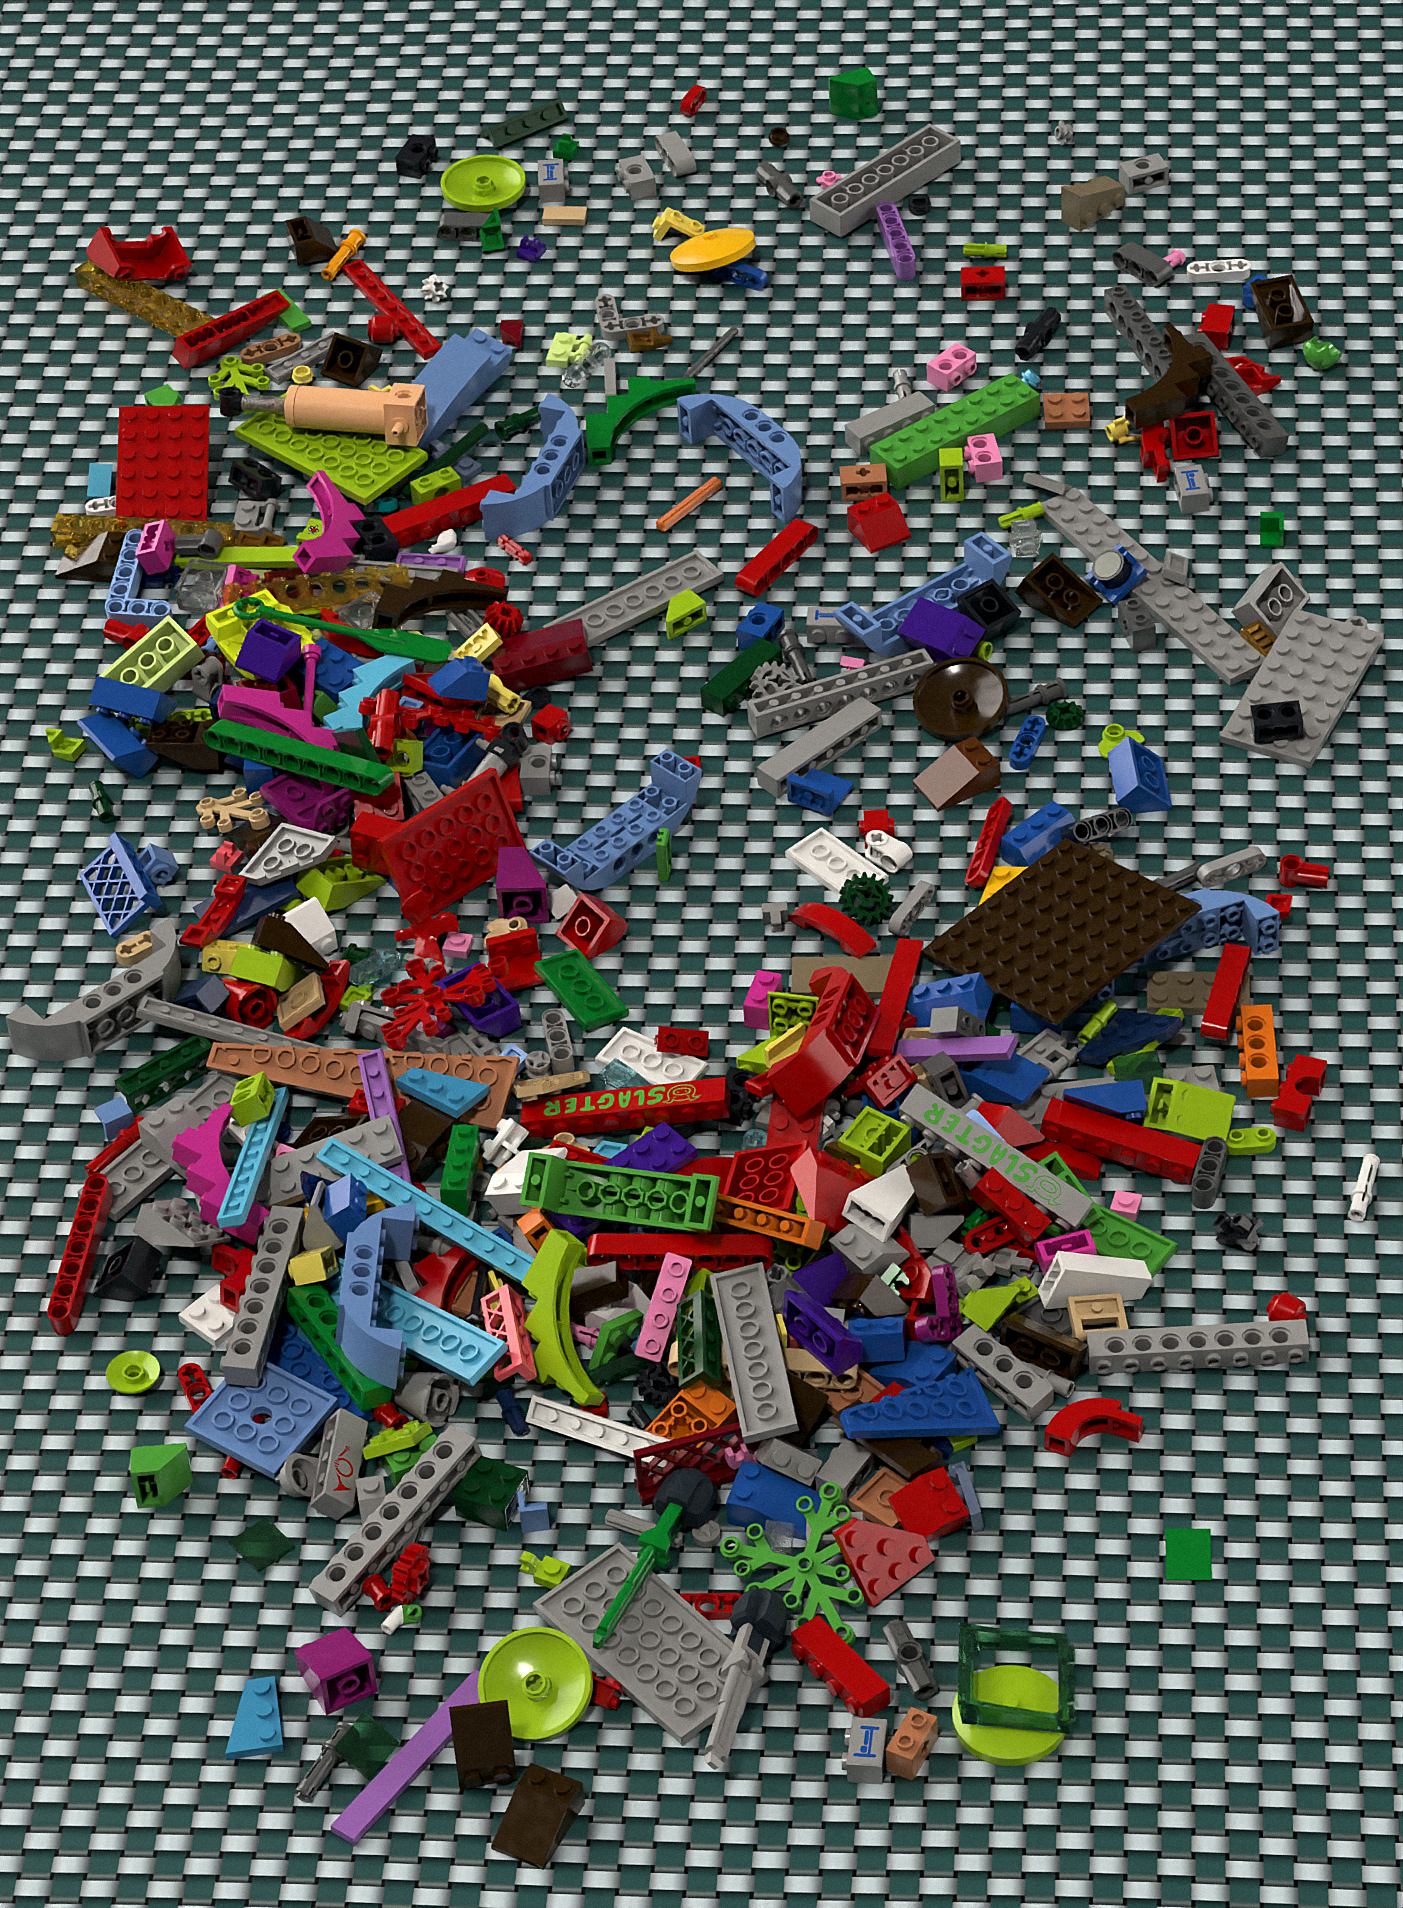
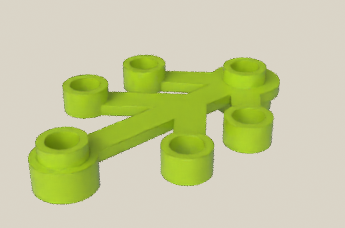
M235 356L224 358L220 362L221 370L217 374L208 376L209 386L214 388V399L218 401V392L224 387L235 386L246 395L251 394L248 393L245 384L257 387L259 390L270 388L269 378L263 376L265 372L262 364L246 365L242 363L240 358ZM240 372L252 374L253 377L242 375ZM227 375L231 376L229 380L223 386H221L222 380ZM244 411L243 414H252L254 412Z

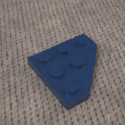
M1121 1011L1092 1040L1085 1044V1047L1077 1053V1057L1080 1063L1100 1065L1108 1062L1109 1056L1117 1055L1120 1052L1125 1056L1144 1049L1142 1044L1153 1042L1156 1039L1158 1044L1169 1040L1183 1026L1180 1017Z

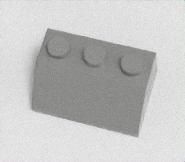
M1279 562L1261 572L1231 613L1243 627L1259 620L1277 639L1294 609L1301 610L1310 596L1285 565Z

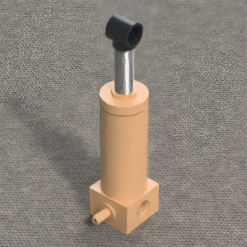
M394 383L390 392L290 385L286 398L246 395L237 387H224L218 392L220 414L225 417H235L244 413V411L285 414L286 425L289 428L385 435L386 444L417 446L428 426L425 385Z

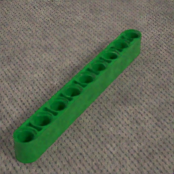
M227 719L218 720L203 734L205 743L212 749L373 796L381 794L395 781L393 771L386 765Z

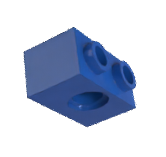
M758 602L748 612L742 624L740 623L737 626L738 648L746 650L760 637L773 643L785 627L784 609Z

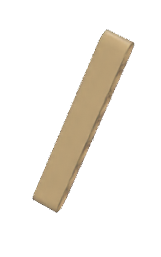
M678 1341L671 1345L667 1367L668 1372L675 1377H678ZM721 1343L722 1381H731L724 1344ZM693 1344V1346L691 1347L690 1351H689L688 1354H687L688 1357L690 1356L692 1350L694 1349V1344ZM781 1348L786 1370L814 1387L850 1389L856 1384L858 1364L836 1377L806 1349ZM693 1365L688 1376L695 1372V1365Z

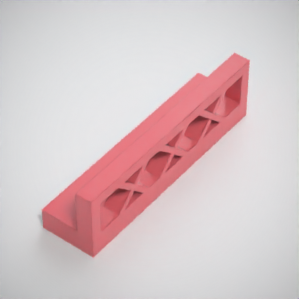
M505 1284L480 1299L486 1332L501 1340L503 1338L508 1339L506 1343L508 1350L493 1365L494 1376L496 1380L501 1382L518 1372L527 1381H530L537 1377L529 1331L523 1326L526 1322L523 1300L508 1284ZM500 1299L497 1308L491 1310L490 1304ZM499 1318H503L504 1321L499 1330L494 1329ZM507 1357L511 1358L512 1364L502 1369Z

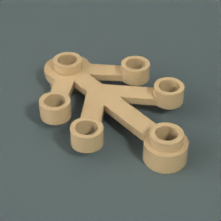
M238 788L232 792L233 796L219 800L206 797L200 800L196 806L197 813L201 815L200 822L203 829H210L216 825L214 816L220 814L217 826L221 833H226L233 829L230 816L249 820L252 828L255 830L263 829L271 823L268 813L263 808H257L252 811L243 810L265 803V798L259 794V791L250 794L249 800H247L248 794L246 789Z

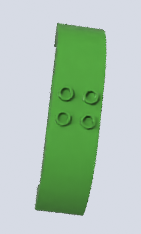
M529 1152L519 1205L606 1223L681 1233L708 1234L712 1229L721 1178L693 1173V1176H684L568 1161L550 1154Z

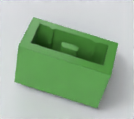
M186 1443L131 1447L130 1474L138 1509L166 1506L193 1483Z

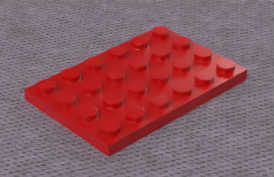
M209 405L119 407L116 528H144L145 524L164 519L170 527L207 526L210 436Z
M491 767L377 840L401 903L403 904L413 893L423 889L427 897L429 915L431 917L497 874L499 847H524L526 849L497 770Z

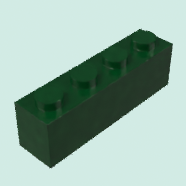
M760 637L700 688L701 706L724 718L755 691L750 689L749 686L752 683L750 678L758 666L762 667L765 662L771 666L773 661H776L777 666L780 667L784 663L782 648Z

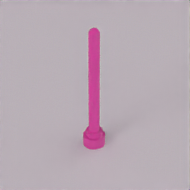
M306 644L302 648V658L306 663L303 710L310 711L312 721L315 668L321 659V647L317 644Z

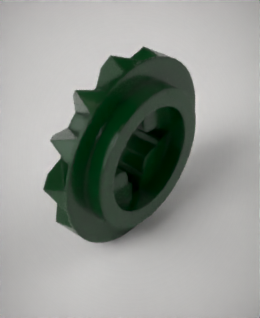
M1066 700L1062 703L1055 701L1054 705L1048 706L1045 717L1048 724L1052 727L1065 730L1079 726L1084 720V712L1082 706L1076 705L1075 701L1070 703L1066 702Z

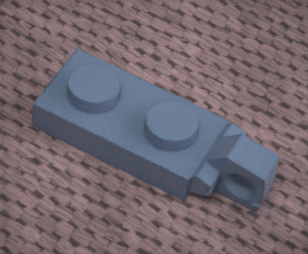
M437 439L428 443L429 453L433 455L432 457L435 460L452 447L450 445L444 446ZM465 454L450 465L464 482L483 472L482 465Z
M965 1462L949 1464V1477L952 1483L957 1485L954 1487L970 1514L965 1523L971 1522L974 1533L983 1531L984 1524L981 1510Z

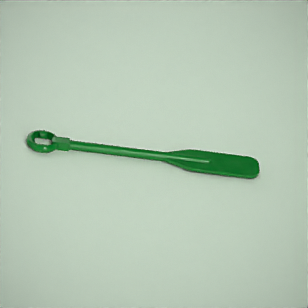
M256 597L241 598L233 606L234 615L242 620L250 621L262 618L272 621V619L354 637L364 641L380 652L432 664L446 662L452 653V644L444 640L396 629L361 630L275 610L274 607L265 606L264 602ZM246 604L258 606L254 613L240 610Z

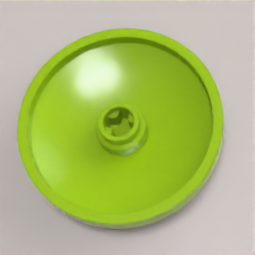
M477 155L462 159L447 168L441 177L443 198L453 207L469 212H490L497 207L498 210L516 202L523 195L526 188L523 168L515 161L498 155Z
M548 1627L523 1628L502 1638L487 1654L478 1677L480 1703L507 1700L512 1738L524 1742L551 1740L570 1730L585 1713L593 1691L592 1669L583 1650L565 1633Z
M1002 1665L991 1667L975 1674L961 1686L953 1702L952 1723L959 1742L975 1757L991 1764L1020 1766L1046 1757L1060 1745L1068 1729L1069 1710L1063 1691L1050 1677L1029 1667Z

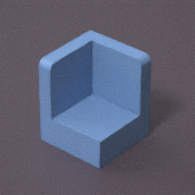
M121 1096L94 1108L96 1116L103 1124L105 1137L108 1141L116 1139L121 1129H126L133 1123V1112Z
M518 1491L522 1533L550 1530L547 1501L524 1504L523 1491Z

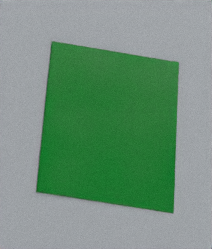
M1165 1528L1166 1580H1212L1211 1529Z

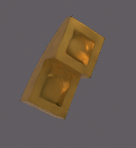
M241 530L234 546L283 547L286 538L264 531L262 536H258Z

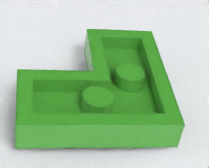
M634 1309L602 1324L588 1366L591 1371L598 1373L611 1368L616 1363L620 1344L639 1335L642 1329L641 1323L644 1314Z

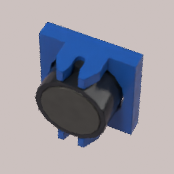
M1117 544L1113 549L1103 551L1095 558L1092 570L1085 578L1109 601L1116 605L1148 571L1122 545Z

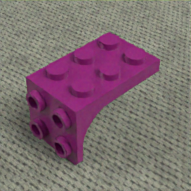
M289 771L260 786L259 794L295 826L326 834L329 830L344 825L348 820L354 790L344 788L327 796L306 776Z

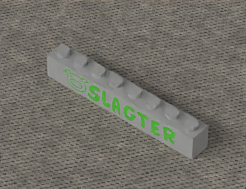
M917 1083L899 1107L900 1120L910 1128L917 1127L923 1131L922 1135L933 1143L938 1141L944 1145V1150L951 1156L957 1158L959 1155L963 1159L968 1160L976 1172L981 1170L986 1174L993 1166L1039 1210L1054 1219L1055 1225L1065 1232H1068V1230L1072 1232L1077 1231L1093 1209V1200Z

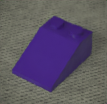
M919 597L895 634L918 650L925 648L931 659L939 664L952 658L969 657L985 629L966 615Z

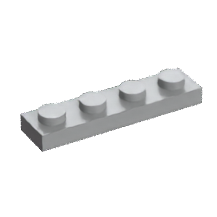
M364 1011L358 1018L362 1036L387 1045L381 1026L392 1021ZM413 1029L408 1035L407 1046L403 1049L406 1052H421L422 1054L447 1053V1055H451L447 1040L435 1036L427 1037L424 1032Z

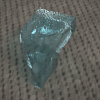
M617 1058L613 1059L599 1073L600 1081L615 1089L651 1085L639 1073Z

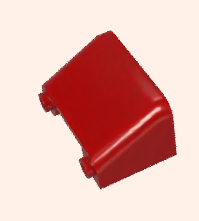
M163 226L161 229L162 233L157 236L149 234L146 241H117L109 227H99L86 249L89 261L117 281L181 280L185 278L192 266L172 226Z

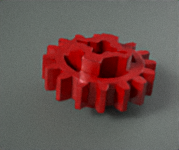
M410 1543L409 1548L405 1547L404 1554L400 1555L399 1561L394 1563L391 1571L393 1572L391 1583L393 1593L391 1597L394 1598L395 1602L411 1605L412 1600L416 1601L417 1594L421 1593L423 1586L427 1585L430 1577L428 1576L430 1558L428 1556L430 1551L427 1550L426 1546Z

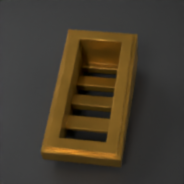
M1259 620L1243 627L1240 631V636L1265 657L1276 641L1274 636Z

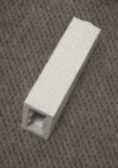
M903 1164L850 1192L842 1215L881 1242H886L917 1200L906 1170L907 1166Z
M1057 1251L1038 1288V1292L1045 1309L1067 1307L1066 1301L1069 1296L1121 1293L1122 1301L1142 1299L1145 1291L1151 1285L1152 1278L1145 1261Z

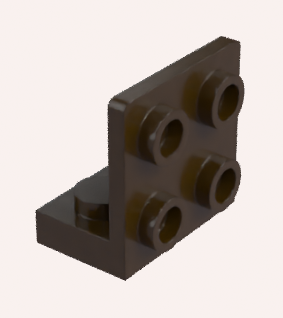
M786 1370L799 1431L779 1436L801 1447L827 1403L829 1395Z

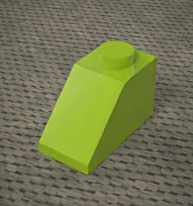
M689 588L670 598L666 616V632L669 640L707 620L706 602Z

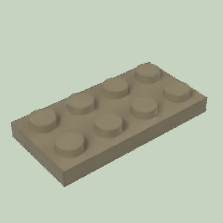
M1147 971V1013L1156 1014L1160 1008L1182 1009L1184 1015H1204L1216 972ZM1249 972L1246 974L1235 1015H1240L1241 1005H1250Z

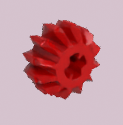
M495 601L493 605H489L486 609L483 625L488 623L504 639L505 637L518 635L522 628L524 615L520 613V608L513 607V603L509 605L505 601L501 604Z

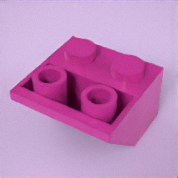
M1089 1229L1032 1243L1044 1276L1057 1251L1097 1255L1096 1246Z

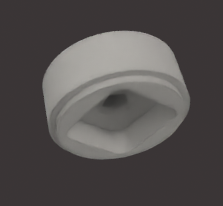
M706 1519L701 1527L692 1528L694 1543L704 1548L715 1546L721 1538L719 1525L715 1521Z

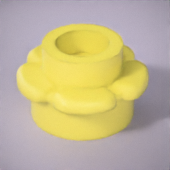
M298 366L293 370L292 380H294V383L304 386L312 381L313 373L308 366Z

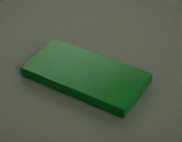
M578 948L534 962L536 973L584 1031L628 1017L629 1009Z

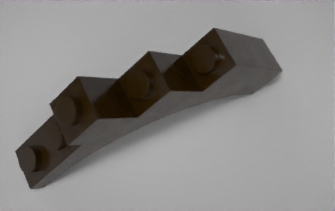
M1172 323L1165 325L1163 329V344L1172 358L1170 368L1152 387L1140 394L1125 399V418L1135 430L1184 415L1186 398L1197 395L1200 378L1211 375V366L1213 364L1211 353L1207 352L1201 344L1193 347L1192 343L1188 342L1183 337L1181 331H1178Z
M445 569L442 570L438 582L415 576L410 589L386 584L375 608L372 629L398 630L412 618L439 610L473 609L486 611L489 605H493L495 601L500 604L505 601L507 604L509 590L465 579L466 574Z
M523 1215L513 1218V1230L511 1231L513 1246L535 1259L538 1251L524 1236L516 1222ZM616 1261L599 1266L576 1267L570 1291V1317L629 1297V1277ZM503 1273L500 1277L503 1285L508 1284L519 1295L529 1292L520 1283Z

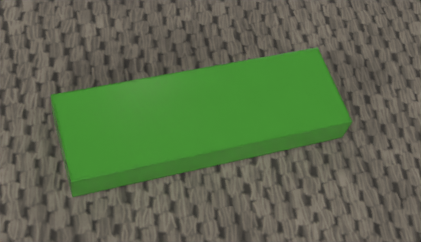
M281 288L277 289L291 304L287 310L277 316L280 322L291 333H298L312 327L311 320Z

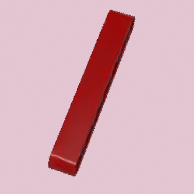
M94 1173L85 1180L47 1308L50 1323L57 1335H68L74 1331L77 1325L112 1204L113 1193L107 1177L102 1173Z
M598 1233L588 1238L586 1263L591 1267L616 1261L623 1270H661L665 1255L670 1252L692 1260L690 1270L705 1268L709 1271H728L760 1262L763 1263L764 1270H767L772 1266L774 1242L769 1236L762 1234Z

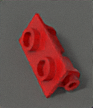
M658 1026V1035H655L654 1045H657L656 1052L707 1057L709 1031Z
M592 1671L593 1691L595 1694L591 1702L607 1710L612 1708L618 1709L621 1702L618 1698L619 1695L627 1698L626 1693L620 1688L621 1683L609 1677H606L604 1681L597 1678V1673Z

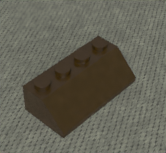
M858 1399L831 1415L828 1420L845 1432L839 1419L842 1411L864 1402ZM922 1437L855 1439L911 1481L920 1475L944 1467L946 1470L949 1466L942 1459L944 1453L931 1444L928 1448L921 1444L924 1440Z

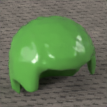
M1317 336L1313 337L1310 341L1307 340L1303 345L1302 351L1308 364L1315 369H1328L1342 356L1340 350H1337L1330 342L1318 343L1319 338Z

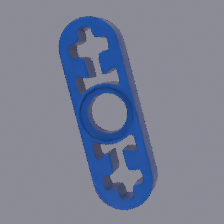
M739 261L710 269L711 273L718 278L756 291L761 290L768 283V276L762 269ZM735 269L742 274V277L735 272Z
M1029 716L1024 720L1009 752V765L1011 768L1025 770L1030 767L1046 733L1044 718ZM1023 741H1032L1033 744L1024 745V744H1022V742H1023Z

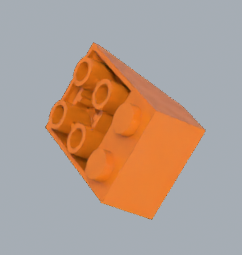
M700 1380L689 1388L682 1389L644 1431L671 1440L739 1422L737 1407L734 1402L716 1388L712 1389ZM701 1442L696 1447L702 1449L708 1442ZM680 1448L675 1450L674 1456L681 1450ZM689 1453L683 1460L690 1461L695 1454Z

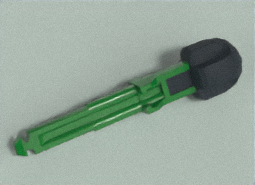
M694 1468L678 1469L671 1473L660 1486L653 1503L657 1514L661 1515V1518L655 1528L644 1531L640 1535L638 1545L643 1547L637 1553V1558L639 1559L600 1621L597 1632H594L593 1648L597 1650L604 1648V1642H608L654 1565L662 1568L667 1567L670 1562L668 1549L679 1530L688 1531L690 1527H701L711 1512L716 1498L715 1490L709 1476Z

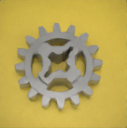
M773 661L771 666L765 662L762 667H757L750 678L752 683L749 688L755 690L752 697L762 698L801 686L802 684L796 683L799 676L792 675V668L786 670L784 663L779 667L777 662Z

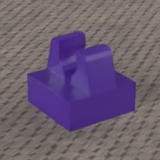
M525 235L520 241L519 248L516 250L517 258L536 263L546 252V245L540 243L539 238H535L532 241L529 240L528 235Z

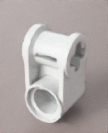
M873 830L866 835V843L868 844V848L865 851L866 859L890 873H896L913 856L910 847L906 843L898 841L883 831Z

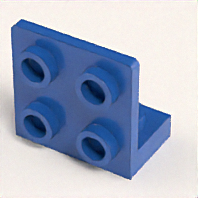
M811 768L804 777L791 773L786 779L788 801L831 816L853 788V782Z

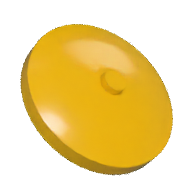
M735 227L712 230L699 234L678 245L671 252L670 259L672 266L678 271L698 272L730 264L746 256L755 248L756 240L753 231L746 228Z

